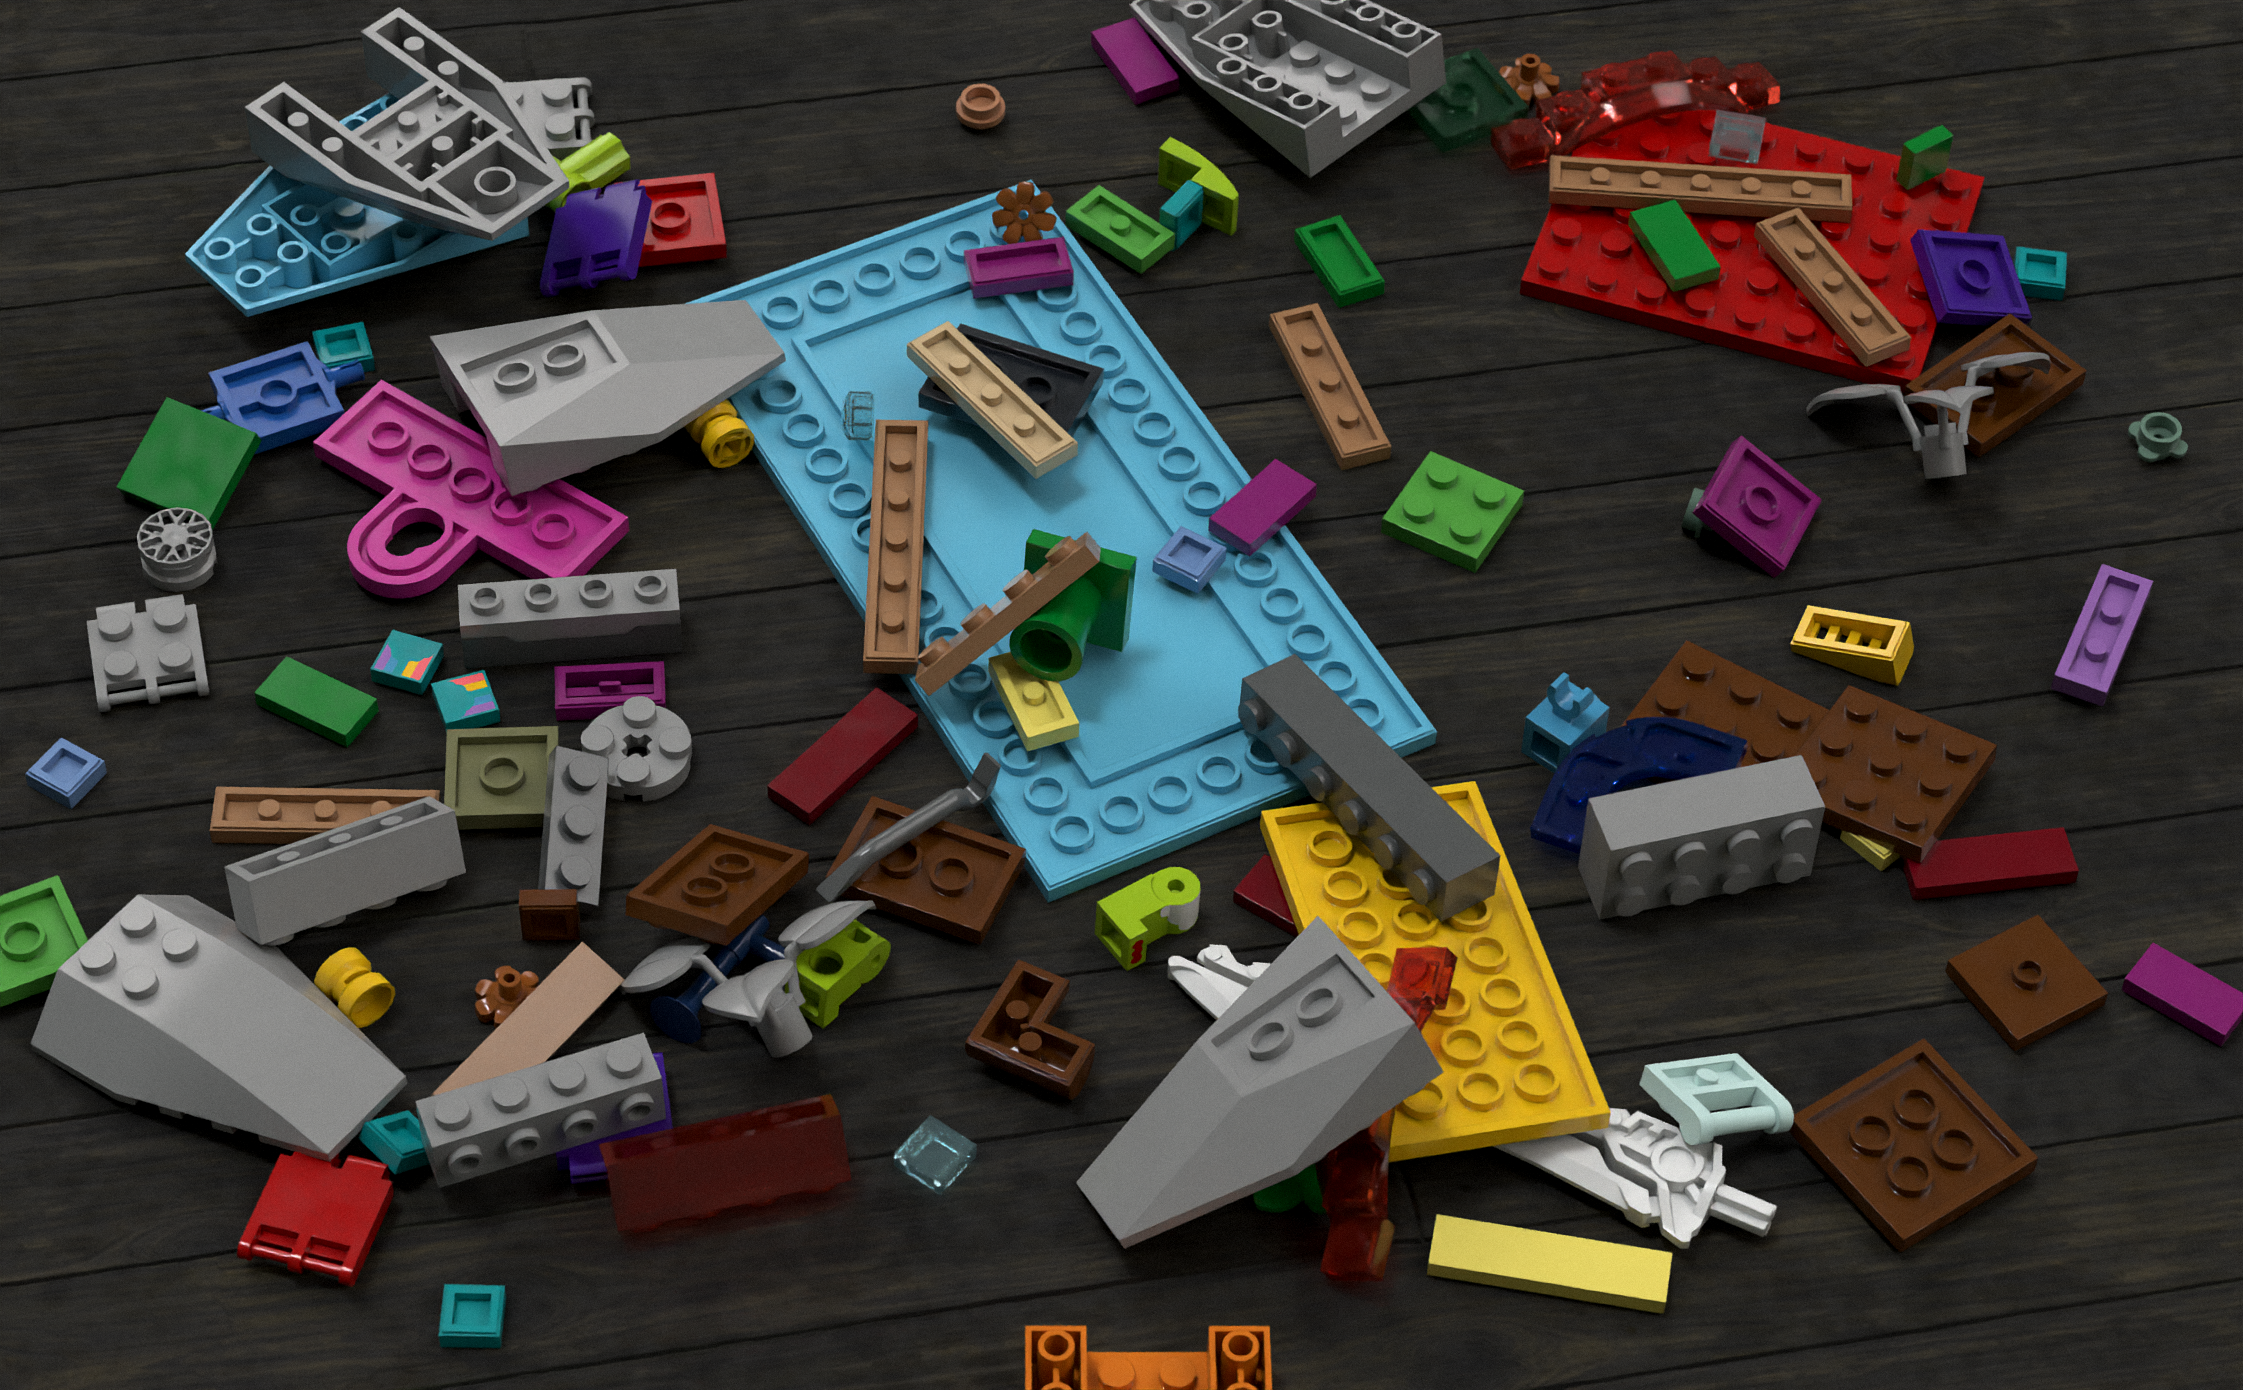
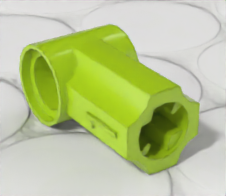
M608 132L604 136L600 135L562 161L554 157L569 180V189L545 205L556 213L557 208L565 206L569 194L599 187L602 188L631 169L630 156L625 151L621 140Z

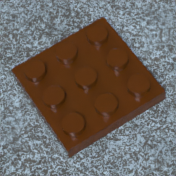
M1686 640L1608 742L1605 758L1655 784H1662L1794 757L1829 710Z
M1848 685L1795 756L1802 755L1825 804L1823 823L1858 837L1860 835L1890 851L1921 863L1995 761L1997 744Z
M1924 1038L1796 1113L1793 1125L1788 1130L1900 1253L2035 1171L2038 1157Z

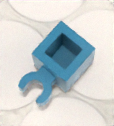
M1563 672L1547 688V697L1526 716L1521 752L1565 780L1604 742L1610 707L1602 703L1590 688L1586 687L1582 690L1571 683L1569 675Z

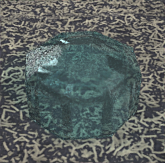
M850 391L845 396L842 404L841 424L848 440L870 441L873 438L875 404L872 391Z

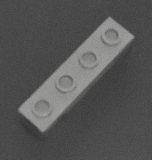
M676 569L458 585L459 621L465 668L682 652Z

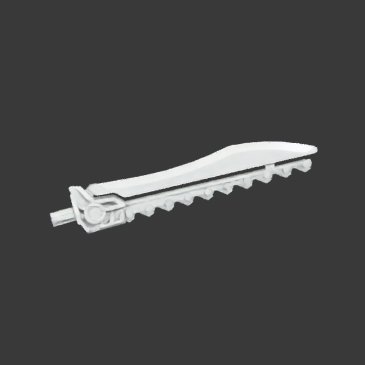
M1210 944V947L1201 950L1197 956V962L1204 965V967L1180 956L1170 957L1168 959V979L1175 980L1191 998L1215 1020H1218L1271 964L1253 962V965L1247 967L1236 962L1226 945ZM1609 1108L1611 1112L1608 1128L1494 1146L1623 1211L1627 1220L1641 1228L1650 1226V1223H1658L1661 1234L1680 1249H1687L1689 1247L1691 1238L1699 1233L1702 1225L1710 1216L1763 1237L1768 1233L1771 1221L1777 1210L1776 1205L1724 1184L1726 1168L1722 1166V1145L1714 1142L1713 1144L1709 1142L1689 1145L1682 1138L1680 1128L1639 1111L1630 1116L1626 1109Z

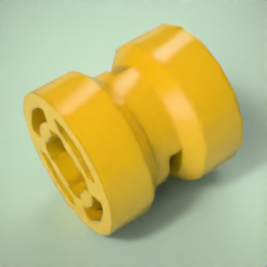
M728 399L684 426L694 441L701 444L702 452L709 462L718 468H726L739 463L749 454L755 442L754 434L743 420L737 418V411Z
M348 947L337 951L321 965L316 973L314 983L332 1003H338V1009L357 1028H362L374 1023L387 1012L393 1003L395 989L382 974L371 972V962L357 948Z

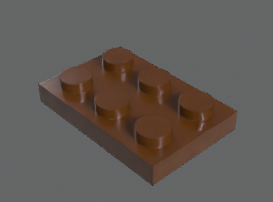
M2009 314L1905 386L1903 397L1926 390L1946 391L1953 387L1965 386L1968 371L1961 372V365L1975 360L2021 352L2047 354L2050 357L2051 364L2048 374L2025 366H2003L1976 380L1975 386L1993 387L1994 394L1972 401L1967 430L1968 445H1964V447L1979 458L2082 386L2087 370L2019 319ZM1924 402L1909 404L1935 425L1938 424L1937 405ZM1947 408L1948 423L1956 422V429L1958 430L1960 413Z
M872 796L825 879L867 841L915 812V810ZM942 820L877 861L840 896L854 901H873L877 909L981 945L1026 863V849Z
M709 824L626 895L625 915L646 921L655 928L673 929L696 936L702 942L727 946L808 873L809 853Z

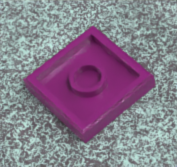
M1741 435L1731 443L1692 514L1775 578L1785 570L1822 499Z

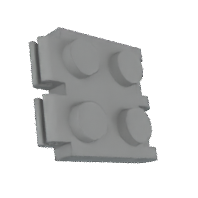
M587 78L504 83L552 156L562 161L593 141L591 140L590 128L595 123L594 113L588 109L587 98L592 93L590 80ZM573 99H578V109H573ZM575 130H580L581 140H576Z
M180 594L145 600L147 612L136 613L134 602L96 608L97 619L87 621L99 712L111 711L110 705L147 699L149 705L160 703V697L197 691L199 697L210 695L196 604L185 605L184 596ZM196 678V681L158 687L159 683ZM146 686V689L108 694L109 691Z

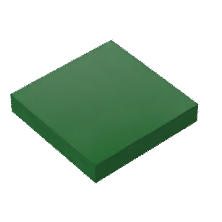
M166 397L118 483L117 489L123 495L159 510L177 507L192 509L204 515L210 522L213 530L262 440L253 431ZM188 516L185 520L190 521L192 516Z

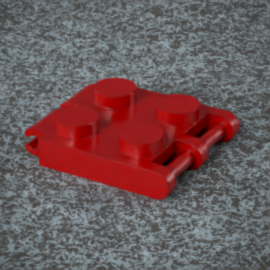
M294 1151L292 1156L280 1154L240 1239L237 1257L251 1261L254 1256L288 1264V1271L302 1274L304 1269L339 1277V1284L352 1287L356 1282L394 1197L392 1181H388L390 1172L387 1171L388 1164L349 1155L343 1168L340 1169L338 1168L340 1159H337L339 1153L330 1162Z

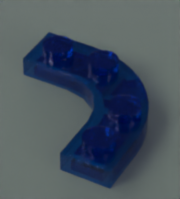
M1644 717L1626 720V726L1608 731L1598 737L1593 734L1577 745L1557 768L1530 827L1531 838L1580 854L1589 798L1613 794L1633 780L1652 776L1681 780L1740 768L1747 752V740L1694 722L1669 717Z

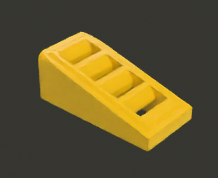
M1809 605L1790 643L1792 652L1877 682L1899 686L1914 651L1910 622ZM1821 627L1828 629L1825 639L1817 638ZM1842 635L1848 636L1845 643L1839 642ZM1863 642L1868 643L1869 646H1862Z

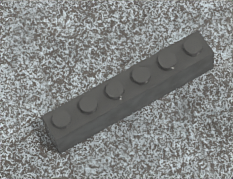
M1296 654L1242 678L1238 718L1243 727L1249 733L1255 734L1273 752L1278 763L1283 767H1288L1306 785L1307 790L1314 799L1322 801L1340 819L1344 829L1349 834L1355 835L1374 854L1378 863L1384 869L1390 870L1409 889L1415 901L1425 905L1440 921H1443L1495 895L1501 855Z

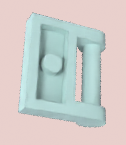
M1737 1053L1650 1064L1644 1067L1639 1085L1659 1103V1106L1665 1112L1669 1113L1680 1123L1682 1138L1689 1145L1709 1143L1714 1136L1761 1129L1768 1134L1787 1132L1793 1125L1794 1114L1788 1100ZM1752 1106L1749 1108L1737 1109L1738 1107ZM1715 1110H1728V1111H1720V1112H1713V1113H1710V1112H1709V1111H1715Z

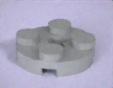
M632 697L624 705L607 710L595 718L582 732V752L609 758L606 796L609 798L625 801L624 794L631 796L642 795L643 801L657 800L675 791L688 777L692 757V740L689 729L679 716L666 708L655 706V703L648 697ZM630 748H647L648 755L645 757L637 753L629 757L626 756L627 750Z

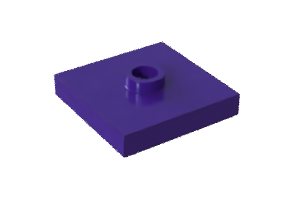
M1919 229L1910 239L1938 323L1993 326L2009 314H2012L2025 325L2032 319L2004 236Z

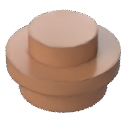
M974 84L965 88L957 100L956 115L959 121L968 127L975 129L990 128L1003 120L1005 116V102L998 90L993 86Z

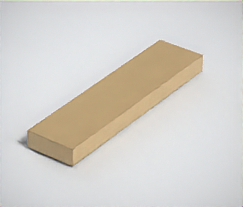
M949 321L907 343V357L1035 479L1077 456L1078 442Z

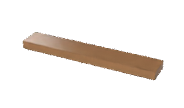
M1550 156L1548 203L1643 209L1675 199L1683 212L1774 217L1799 207L1809 220L1848 223L1851 220L1852 187L1851 175Z
M876 419L863 673L916 674L918 669L928 453V421Z

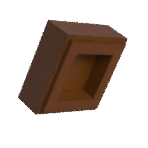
M577 889L519 890L522 940H576L580 938Z

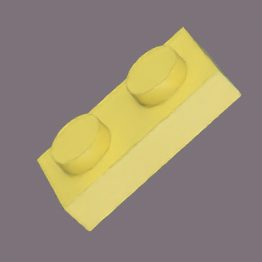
M1011 652L988 658V672L1027 752L1079 737V721L1059 681H1047L1029 674L1019 666Z

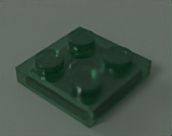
M1477 47L1445 59L1446 83L1407 110L1442 153L1526 122L1529 107Z

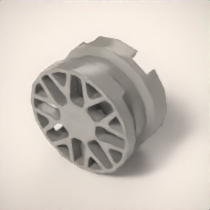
M186 508L164 509L151 515L140 526L137 541L143 573L153 586L165 591H187L206 583L214 574V564L218 563L211 524L204 515ZM169 516L172 523L164 525L162 518ZM188 516H192L189 523H183ZM146 529L154 530V532H149Z

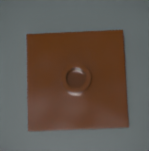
M2039 915L1949 959L1945 970L1947 975L2014 1052L2104 1006L2108 996V992Z

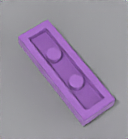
M2104 564L2101 565L2055 672L2051 689L2100 706L2104 705L2150 595L2153 584L2152 580Z

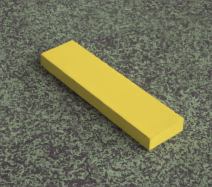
M1437 1214L1427 1275L1664 1314L1672 1253Z

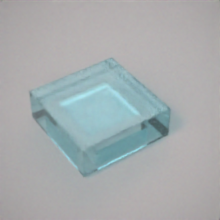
M1717 110L1708 156L1758 164L1766 118Z
M930 1115L894 1153V1165L941 1195L976 1157L977 1145Z

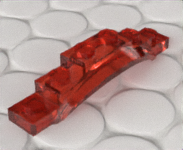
M1672 50L1653 52L1646 57L1622 63H1608L1601 68L1582 72L1580 90L1562 91L1555 96L1536 100V117L1517 119L1510 124L1491 128V146L1510 170L1536 163H1550V156H1566L1581 146L1608 133L1663 115L1695 110L1724 111L1737 116L1747 114L1752 109L1780 103L1781 86L1760 62L1742 63L1735 68L1727 69L1716 56L1709 58L1700 57L1683 64Z
M1447 947L1397 948L1386 991L1415 1022L1420 1032H1422L1434 1010H1446L1458 959ZM1396 1106L1378 1117L1372 1125L1358 1131L1328 1152L1323 1159L1315 1163L1317 1180L1323 1200L1322 1207L1326 1209L1331 1222L1320 1271L1331 1280L1383 1281L1395 1226L1388 1221L1387 1184L1389 1151Z

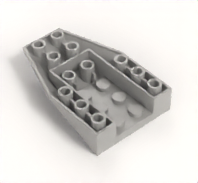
M1135 0L1129 4L1130 12L1200 87L1310 178L1446 83L1442 34L1369 0Z
M746 300L592 310L430 336L442 387L458 412L470 409L487 437L494 469L511 496L525 491L536 490L549 482L574 473L585 472L595 465L623 455L636 453L641 448L658 443L786 361L784 351Z
M1317 916L1195 1042L1076 1183L1125 1249L1295 1176L1309 1165L1323 1159L1328 1152L1358 1131L1372 1125L1378 1117L1401 1101L1421 1091L1427 1083L1444 1071L1415 1022L1323 920Z

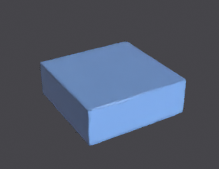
M1180 526L1154 557L1152 572L1198 594L1225 562L1226 547Z
M60 738L25 773L29 787L72 809L105 776L107 771L104 760Z

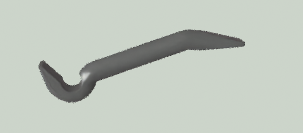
M987 752L984 753L966 788H955L946 791L867 841L817 887V892L828 903H833L877 861L956 811H969L979 806L993 791L1001 765Z

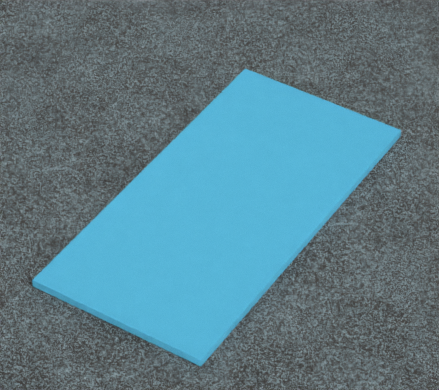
M1034 184V186H1035V193H1034V195L1037 196V195L1040 194L1041 192L1039 191V189H1038V188L1036 187V185ZM1017 185L1009 187V189L1017 194ZM998 191L685 304L746 300L784 351L785 362L727 399L737 411V418L743 420L754 434L753 453L864 622L866 616L876 419L928 421L919 655L938 638L944 637L948 642L963 630L960 625L961 621L975 608L983 603L991 608L1006 596L1002 591L1003 588L1014 577L1024 571L1026 541L1033 529L1065 538L1071 536L1073 540H1077L1084 533L1088 532L1100 547L1137 557L1129 640L1123 651L1119 652L1087 643L1082 665L1078 673L1070 679L1059 681L1079 721V737L1027 752L988 672V658L1011 652L1009 639L1012 631L930 696L915 681L916 674H899L969 782L984 753L987 752L1001 765L994 789L982 803L1007 841L1026 849V863L1024 867L1049 903L1261 816V811L1278 809L1311 795L1306 785L1288 767L1280 765L1273 752L1255 734L1249 733L1238 718L1242 678L1293 654H1296L1401 758L1436 744L1437 731L1286 525L1250 557L1208 531L1209 518L1252 479L1052 207L1046 209V212L1057 217L1055 227L1051 231L1041 230L1043 239L1064 237L1074 272V285L973 299L964 266V250L1008 244L1003 240V234L1007 226L996 227L992 221V213L998 209H1004V207L997 203L996 197L1000 192ZM1022 236L1019 243L1026 242L1024 236ZM949 321L956 329L961 323L1104 368L1103 384L1072 437L1078 442L1077 456L1035 479L982 427L919 408L918 393L928 376L907 357V343ZM1180 526L1226 547L1225 562L1198 594L1152 572L1154 557Z

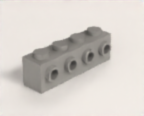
M430 796L224 866L237 930L260 945L267 946L286 943L294 938V933L313 926L330 927L337 925L346 919L347 914L364 908L381 909L388 907L397 901L398 896L415 890L432 891L439 889L447 884V879L466 873L455 810Z
M644 1033L415 1101L422 1143L439 1188L666 1119L662 1077Z

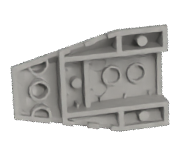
M137 895L58 968L31 1041L33 1052L117 1101L136 1105L138 1100L158 1105L160 1113L180 1119L185 1114L210 1120L212 1127L232 1134L238 1129L258 1134L260 1142L297 1151L329 1162L362 1130L364 1122L371 1121L407 1084L406 1076L276 945H260L237 930L234 920L189 895Z

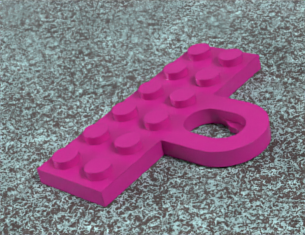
M380 380L313 442L317 458L385 496L354 526L347 542L349 566L353 577L363 588L379 596L402 599L426 594L444 583L478 549L531 579L584 576L629 532V521L626 515L561 479L544 484L536 490L525 491L511 496L494 469L486 437L383 380ZM429 522L437 525L444 531L440 539L433 544L416 548L412 553L405 556H395L386 550V546L393 539V536L400 529L412 523Z

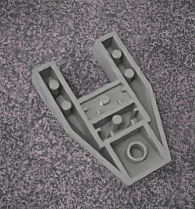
M400 7L361 31L367 77L394 95L399 101L355 130H349L285 82L245 107L252 152L285 177L427 227L493 241L569 189L568 178L503 81Z

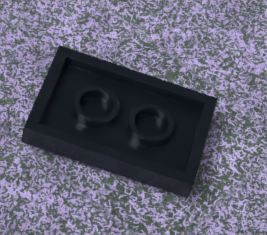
M961 323L959 324L958 331L1071 437L1074 436L1103 384L1104 368ZM929 377L926 379L918 393L919 408L979 426Z

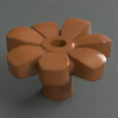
M1525 54L1515 60L1514 68L1503 66L1499 70L1498 93L1505 100L1514 97L1513 102L1517 105L1529 106L1532 99L1537 107H1544L1551 103V93L1559 90V76L1551 75V66L1546 63H1540V58L1537 55Z
M1027 181L1020 182L1017 185V194L1009 188L1001 190L996 200L1004 209L994 211L992 213V221L996 227L1007 226L1003 234V240L1006 243H1019L1022 236H1024L1026 242L1043 240L1041 230L1051 231L1055 227L1057 217L1046 212V209L1050 208L1054 203L1052 196L1047 191H1043L1035 196L1034 184Z
M502 966L495 971L496 982L487 979L479 981L475 988V996L478 999L475 1003V1013L478 1019L485 1023L494 1019V1027L496 1029L539 986V978L535 973L526 971L520 975L512 967Z

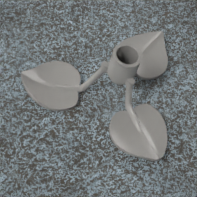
M2021 352L1975 360L1961 365V372L1968 371L1965 386L1953 387L1946 391L1926 390L1903 397L1901 388L1898 385L1866 384L1837 388L1814 398L1807 406V416L1836 399L1871 397L1891 401L1897 406L1912 438L1913 451H1922L1925 479L1967 474L1964 445H1968L1967 430L1972 401L1994 394L1993 387L1975 386L1976 380L2003 366H2025L2048 374L2051 365L2050 357L2045 353ZM1924 402L1937 405L1938 424L1924 426V437L1921 436L1907 404ZM1947 408L1960 413L1958 430L1956 429V422L1948 423Z
M841 901L811 910L791 923L779 936L778 940L781 946L786 947L784 950L785 960L764 963L744 976H737L729 980L707 956L703 955L711 946L710 944L702 942L698 937L676 940L657 949L641 961L623 981L619 989L623 995L626 992L637 993L654 990L677 979L689 968H701L718 984L717 987L703 998L702 1003L705 1009L721 1016L748 1021L750 1026L757 1027L771 1057H782L799 1050L813 1037L799 1009V1006L805 1003L806 1000L799 986L796 964L797 956L803 949L814 948L829 940L866 910L876 909L873 901ZM788 982L789 993L785 994L782 987Z

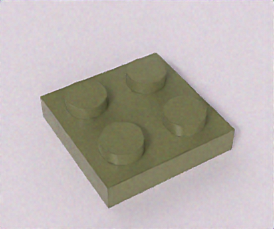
M558 726L447 729L444 805L455 810L458 830L543 827L548 759L553 749L559 746Z

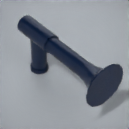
M761 914L727 946L722 945L711 962L727 977L732 969L738 966L748 953L765 962L785 960V947L763 937L770 925L767 918ZM703 970L690 987L679 997L674 999L668 996H659L653 999L650 1005V1012L655 1024L673 1040L681 1043H694L698 1041L702 1030L697 1016L703 1006L702 1000L718 984Z

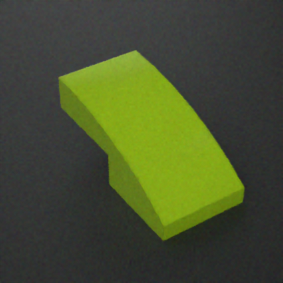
M1169 137L1159 148L1158 184L1173 192H1177L1187 180L1202 186L1204 191L1202 222L1232 236L1237 230L1238 192L1213 163L1189 146Z

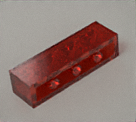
M831 1094L599 1144L610 1208L618 1232L624 1230L648 1232L657 1229L665 1221L683 1217L697 1220L707 1219L717 1215L724 1208L742 1204L753 1207L765 1206L777 1201L779 1196L801 1191L809 1194L824 1193L834 1189L837 1183L852 1180L841 1115Z

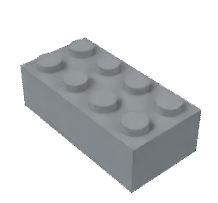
M1802 755L1589 798L1578 869L1599 919L1619 915L1633 916L1643 910L1672 904L1685 905L1696 899L1724 893L1738 894L1749 888L1777 882H1794L1801 877L1811 875L1825 804Z

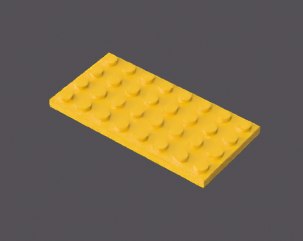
M1475 781L1431 788L1501 855L1495 895L1443 921H1440L1425 905L1415 901L1409 889L1390 870L1384 869L1378 863L1374 854L1355 835L1349 834L1344 829L1340 819L1323 802L1261 811L1260 829L1299 935L1319 916L1415 1022L1444 1071L1427 1083L1421 1091L1401 1101L1378 1117L1369 1126L1382 1163L1608 1128L1611 1114Z

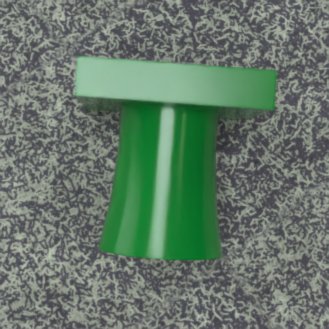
M1033 529L1026 541L1024 570H1028L1033 575L1048 563L1045 555L1065 537ZM1101 547L1100 560L1096 565L1012 631L1009 647L1013 658L1019 666L1039 679L1064 681L1072 678L1080 670L1087 643L1122 652L1129 640L1137 557Z

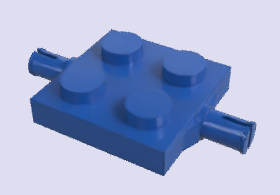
M308 341L210 372L211 388L217 398L218 405L201 411L257 433L262 440L255 452L257 454L326 431L344 414V409L337 398L336 389L358 381H364L365 375L358 359L329 369L316 358Z

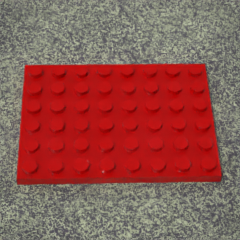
M1601 82L1571 157L1851 175L1852 215L1850 223L1810 221L1910 335L1909 350L1865 367L1754 237L1756 223L1771 217L1684 212L1721 268L1719 279L1673 292L1628 225L1630 212L1639 209L1552 203L1522 276L1519 294L1867 384L1898 385L1901 388V392L1904 393L1905 386L1922 374L1938 326V321L1910 239L1919 229L1968 233L1985 177L1947 168L1946 172L1907 190L1896 180L1901 156Z

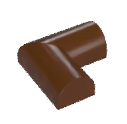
M1018 959L967 1038L965 1051L968 1057L1073 1100L1082 1090L1091 1071L1095 1055V1044L1049 1025L1068 994L1070 981Z

